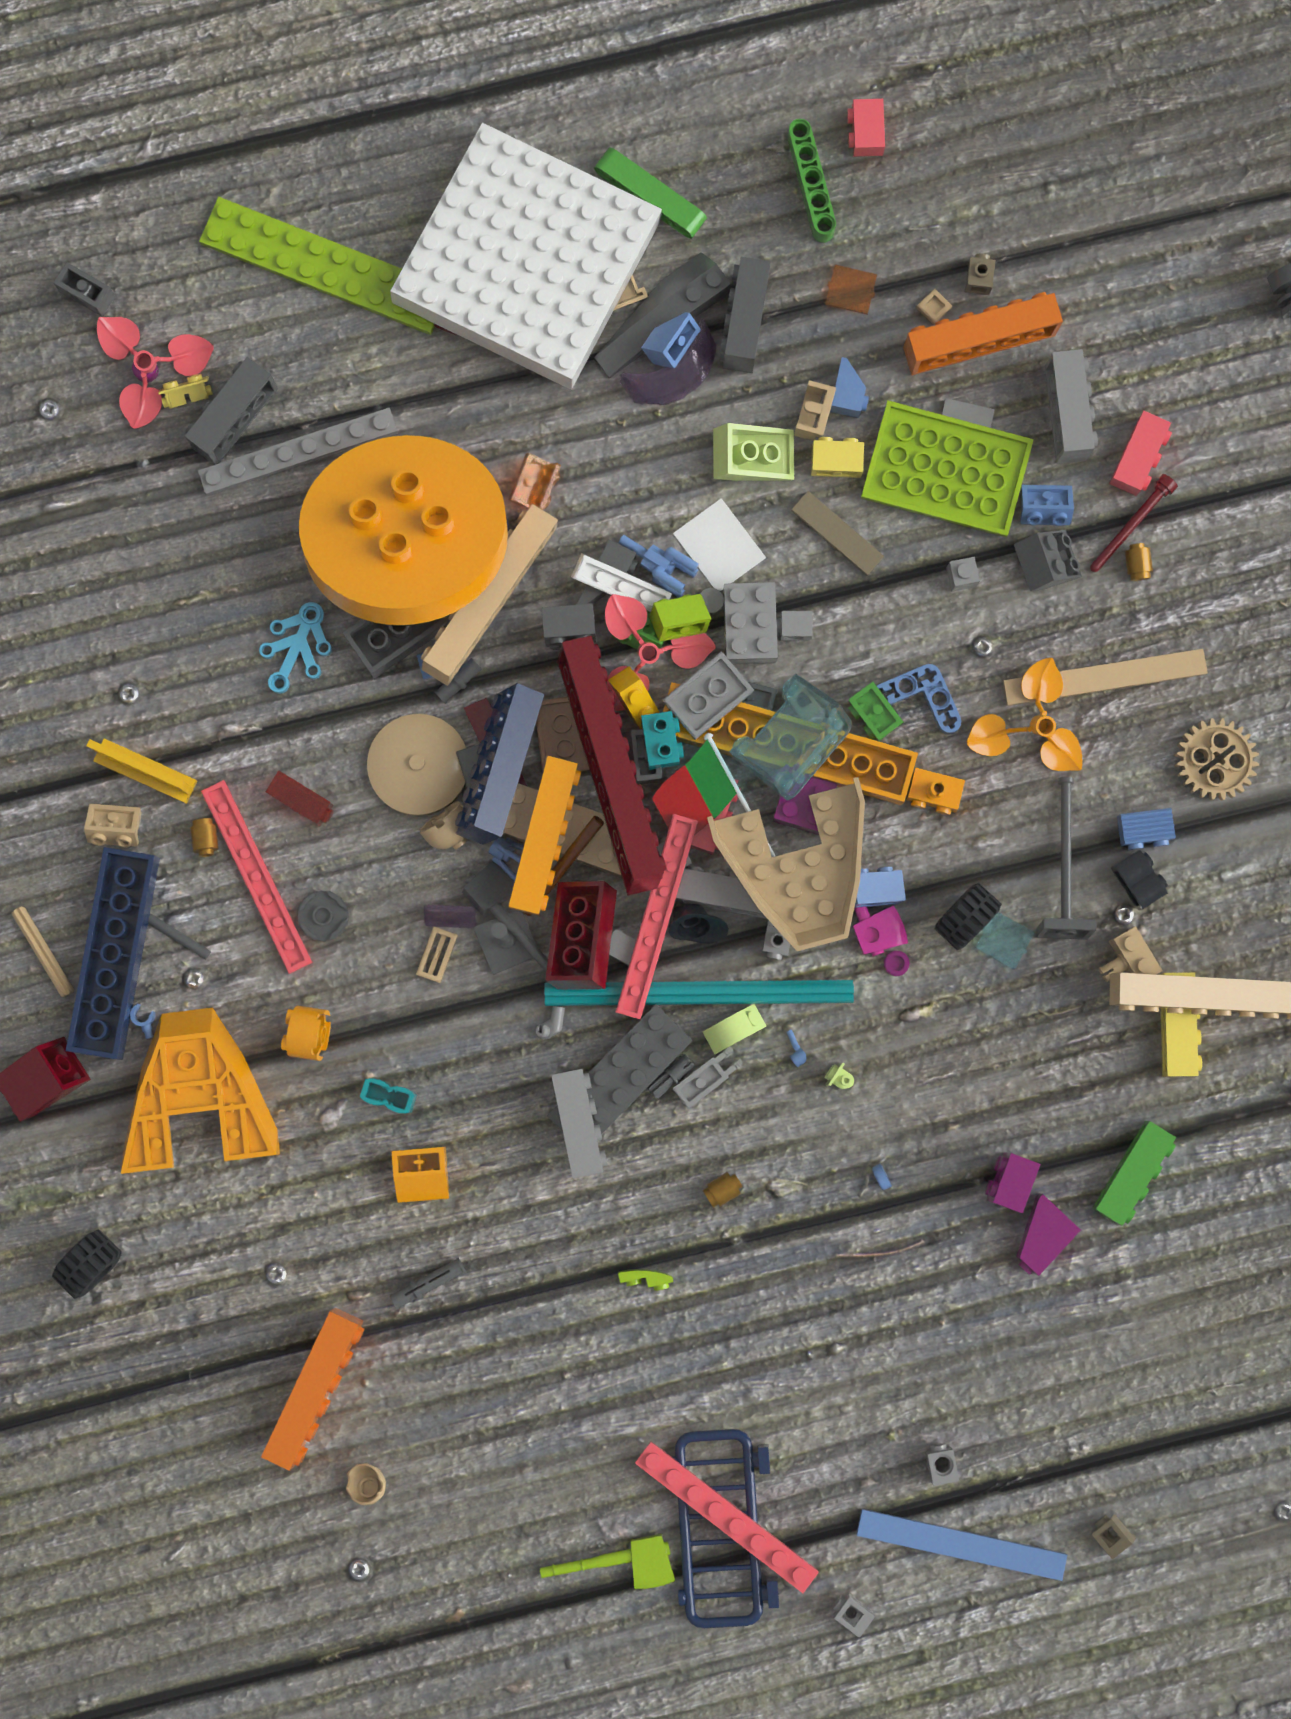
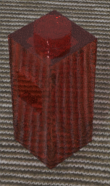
M281 771L277 772L265 791L269 796L318 826H321L323 822L326 824L334 813L332 810L334 805L330 801Z

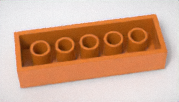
M1042 292L1032 296L1030 300L1022 301V299H1016L1009 302L1008 306L998 308L997 305L990 306L979 314L974 315L973 312H969L959 316L957 320L943 319L936 322L935 326L925 328L922 325L911 329L903 346L911 376L1055 337L1063 322L1055 293L1047 295L1046 292Z
M334 1308L329 1312L261 1458L289 1471L295 1465L299 1466L303 1462L308 1448L304 1446L307 1441L310 1442L314 1438L320 1426L316 1421L318 1417L321 1418L325 1415L331 1400L327 1399L329 1393L333 1394L338 1388L342 1376L338 1374L341 1368L345 1369L353 1356V1352L350 1351L352 1344L356 1345L365 1330L361 1327L363 1320L338 1308Z

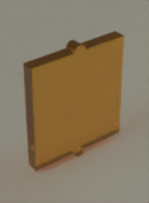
M835 265L831 281L827 284L829 291L825 305L868 315L871 299L875 296L873 290L877 274Z

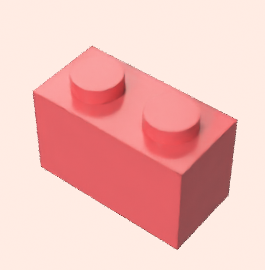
M883 98L853 99L852 108L847 109V123L852 124V132L848 133V147L853 148V157L883 156L885 149Z

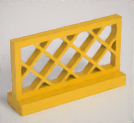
M105 738L101 744L89 739L86 745L97 753L93 760L95 763L183 803H188L196 786L197 780Z

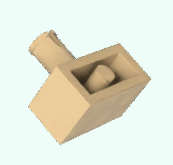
M1136 926L1109 941L1117 958L1098 968L1100 974L1111 970V972L1102 976L1106 982L1110 980V974L1123 973L1124 971L1127 973L1155 975L1162 971Z

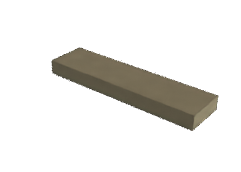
M809 491L792 508L791 512L866 576L884 558V555Z

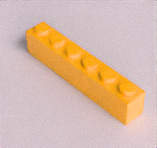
M547 756L508 906L510 909L538 916L540 910H546L549 896L544 895L547 885L552 886L556 872L551 870L553 860H559L562 846L557 845L559 836H565L569 822L564 820L566 810H572L575 796L570 795L572 786H578L581 771L577 770L578 763Z

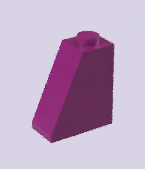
M1040 1193L1035 1197L1016 1255L1021 1261L1018 1265L1028 1275L1034 1273L1038 1276L1081 1231L1048 1198Z

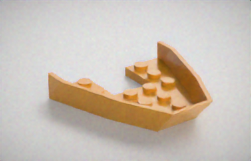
M213 1007L161 1014L141 1068L123 1150L121 1174L174 1168L169 1116L219 1110L224 1161L280 1155L278 1130L244 1055Z

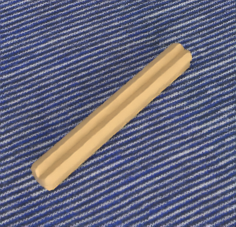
M18 907L12 912V916L60 996H69L74 992V988L26 908Z

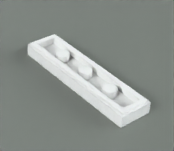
M582 553L571 575L573 579L610 595L616 594L634 598L640 601L646 610L650 612L654 602L662 599L670 600L672 595L669 591Z

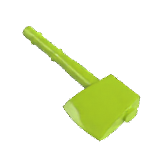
M662 1534L631 1539V1549L540 1568L541 1578L632 1562L634 1589L655 1588L675 1581L668 1556L671 1555L669 1543L664 1542Z

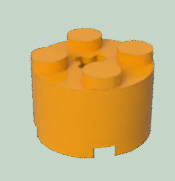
M299 1005L295 1006L294 1009H288L285 1019L286 1024H288L287 1035H283L281 1049L287 1051V1055L290 1057L321 1061L323 1056H319L321 1050L326 1051L330 1036L331 1022L326 1021V1015L330 1016L329 1010Z

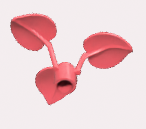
M99 317L97 321V335L103 351L109 357L116 360H123L130 351L134 355L133 362L135 367L141 371L143 385H128L122 390L119 398L121 411L134 429L152 422L161 410L162 396L161 394L159 395V390L151 387L147 388V373L155 370L157 362L174 361L173 365L178 373L184 376H192L204 370L214 350V346L206 339L196 335L184 334L176 336L169 342L168 350L172 355L171 357H154L148 351L142 350L137 352L133 349L140 341V332L137 325L130 319L123 317Z
M616 594L611 595L605 608L607 628L614 637L620 640L627 639L633 634L639 642L638 656L641 661L635 667L634 672L642 680L647 691H649V679L646 675L638 673V671L646 663L656 662L659 655L663 652L672 650L671 658L673 662L681 668L689 669L701 664L716 648L712 639L705 633L671 639L672 645L658 648L652 642H644L636 631L642 629L647 622V611L644 605L634 598ZM619 666L613 669L608 676V680L628 666ZM607 681V688L612 690L615 698L614 710H625L609 681Z

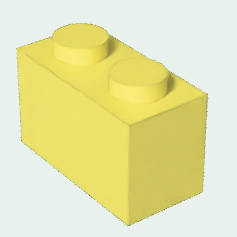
M820 437L818 440L813 441L811 476L862 477L864 442H858V439L855 438L833 441V438Z

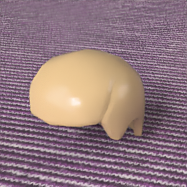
M364 1463L357 1464L348 1471L346 1490L354 1502L363 1506L373 1505L384 1495L386 1479L379 1468Z

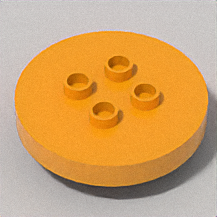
M409 435L386 437L364 443L342 454L331 462L315 479L305 496L299 518V536L309 574L319 590L333 604L345 612L363 620L380 624H419L430 622L458 611L477 598L491 583L500 569L507 548L508 530L502 493L493 475L469 452L446 441L431 437Z

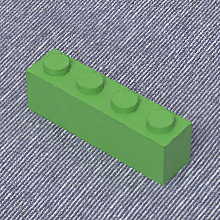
M1144 1121L1092 1209L1117 1225L1123 1226L1124 1223L1128 1224L1135 1215L1136 1211L1133 1208L1138 1200L1142 1202L1149 1191L1147 1185L1150 1180H1155L1160 1174L1162 1160L1164 1157L1168 1158L1174 1151L1176 1145L1173 1142L1176 1137L1151 1121Z

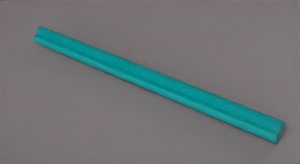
M853 980L651 982L645 1005L854 1003ZM606 982L605 989L558 990L551 984L545 983V1006L618 1005L624 982Z

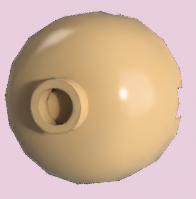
M459 801L445 807L443 813L438 816L435 814L420 828L421 832L419 833L432 847L440 850L453 847L456 850L466 843V838L456 834L458 826L455 825L456 818L459 812L463 810V806Z

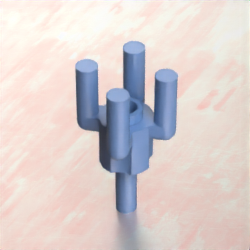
M625 535L618 542L643 558L640 566L652 573L653 583L671 592L677 598L683 596L685 584L670 576L675 567L692 578L696 576L699 570L697 569L699 563L673 547H668L666 551H663L653 544L649 549H646Z

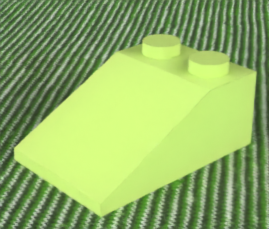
M732 423L714 428V479L733 481L794 480V430Z

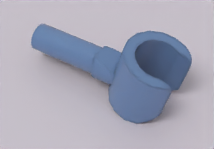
M789 1030L786 1033L793 1049L796 1051L789 1057L797 1067H800L806 1062L807 1057L800 1048V1045H798L793 1031Z

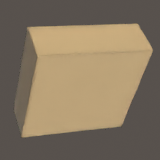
M934 289L916 308L935 325L952 308V305Z

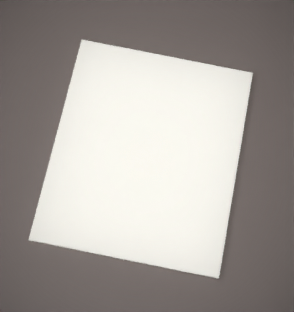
M722 498L673 533L690 557L699 563V569L711 585L719 591L723 590L724 584H731L766 558Z

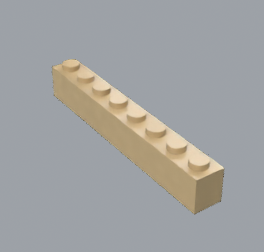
M533 504L528 511L523 510L516 521L518 525L515 530L510 529L508 531L505 556L494 579L477 598L450 614V623L446 628L442 626L435 636L436 643L433 647L428 646L421 656L423 660L422 670L447 686L556 530L558 519Z
M1114 973L1110 974L1109 1005L1119 1006L1120 1011H1135V1007H1143V1012H1159V1008H1167V1013L1175 1014L1183 1013V1009H1190L1191 1014L1207 1015V1010L1215 1011L1216 1016H1231V1012H1239V1017H1255V1013H1263V1018L1278 1019L1279 1014L1287 1015V1019L1291 1020V982Z

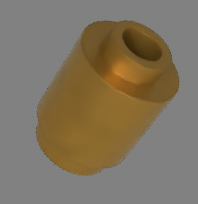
M1144 543L1129 545L1130 549L1125 551L1127 575H1130L1131 581L1151 579L1153 568L1150 547H1145Z
M211 818L193 820L192 827L190 828L193 853H198L199 857L213 856L214 851L219 849L216 825L213 824Z
M726 1172L708 1183V1187L703 1189V1192L713 1208L717 1205L721 1207L740 1195L739 1189L743 1186L735 1173L730 1176Z

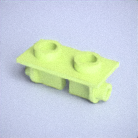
M842 1062L838 1066L835 1064L831 1066L824 1077L828 1080L825 1084L826 1086H831L833 1083L841 1089H846L854 1084L853 1076L842 1069L845 1063Z

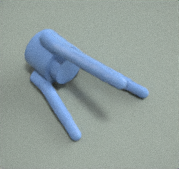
M502 837L498 838L493 842L488 853L494 856L492 861L498 864L515 882L516 875L503 860L508 862L512 858L520 863L521 857L514 853V848L523 851L524 845L516 843L510 838L506 840Z

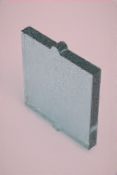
M998 912L988 923L987 927L985 926L982 929L984 932L975 948L1015 969L1022 955L1027 953L1026 948L1035 932Z

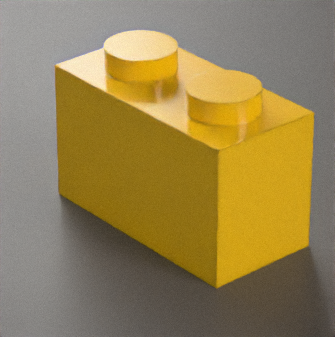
M630 666L608 680L629 717L639 729H643L641 715L660 713L642 680Z

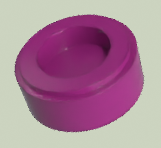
M902 951L888 953L883 961L885 971L895 977L905 974L910 965L908 956Z

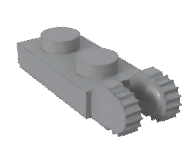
M731 1046L716 1058H711L673 1088V1091L687 1109L729 1078L728 1075L744 1064L739 1059L733 1062L725 1071L720 1067L718 1063L729 1057L734 1051Z

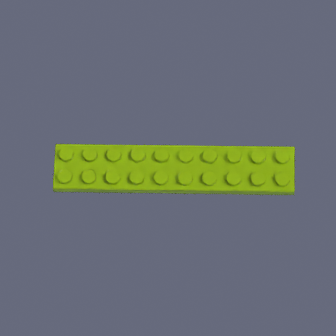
M218 196L199 240L201 245L426 334H432L434 329L433 322L392 303L390 291L402 268Z

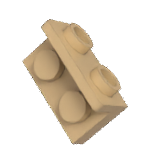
M89 804L84 827L87 842L98 846L106 844L118 845L124 848L130 846L138 847L137 833L142 814L141 808Z

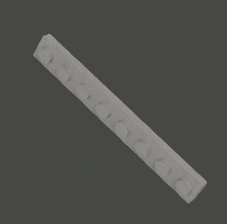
M386 408L198 470L205 494L209 496L355 448L373 440L398 434L390 408Z

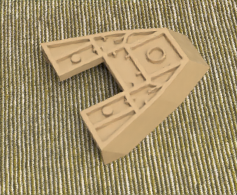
M858 777L853 778L854 784L809 795L822 844L783 855L771 856L759 809L716 821L713 820L712 816L707 817L714 843L758 909L796 951L846 939L849 936L860 884L865 799Z

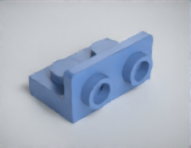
M1021 486V524L1056 526L1071 524L1074 512L1072 486Z

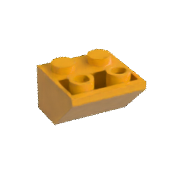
M446 1147L392 1151L393 1179L397 1203L449 1199Z

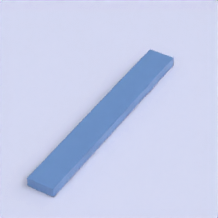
M861 1509L856 1533L857 1536L1060 1581L1063 1580L1067 1560L1066 1553Z

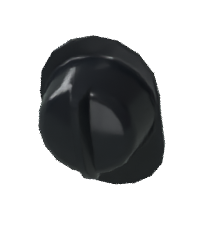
M687 904L682 907H674L673 922L669 925L668 932L674 939L710 944L724 939L728 934L729 928L723 919L708 915L702 906Z

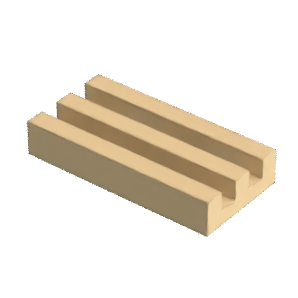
M433 926L416 975L441 983L458 935ZM437 933L441 934L428 973L423 972ZM449 937L451 939L438 975L434 976L433 973L446 938Z

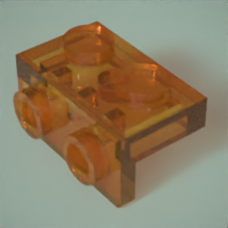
M526 453L508 500L528 510L532 504L542 510L546 509L551 501V490L560 478L559 470L561 465L549 463L531 453Z

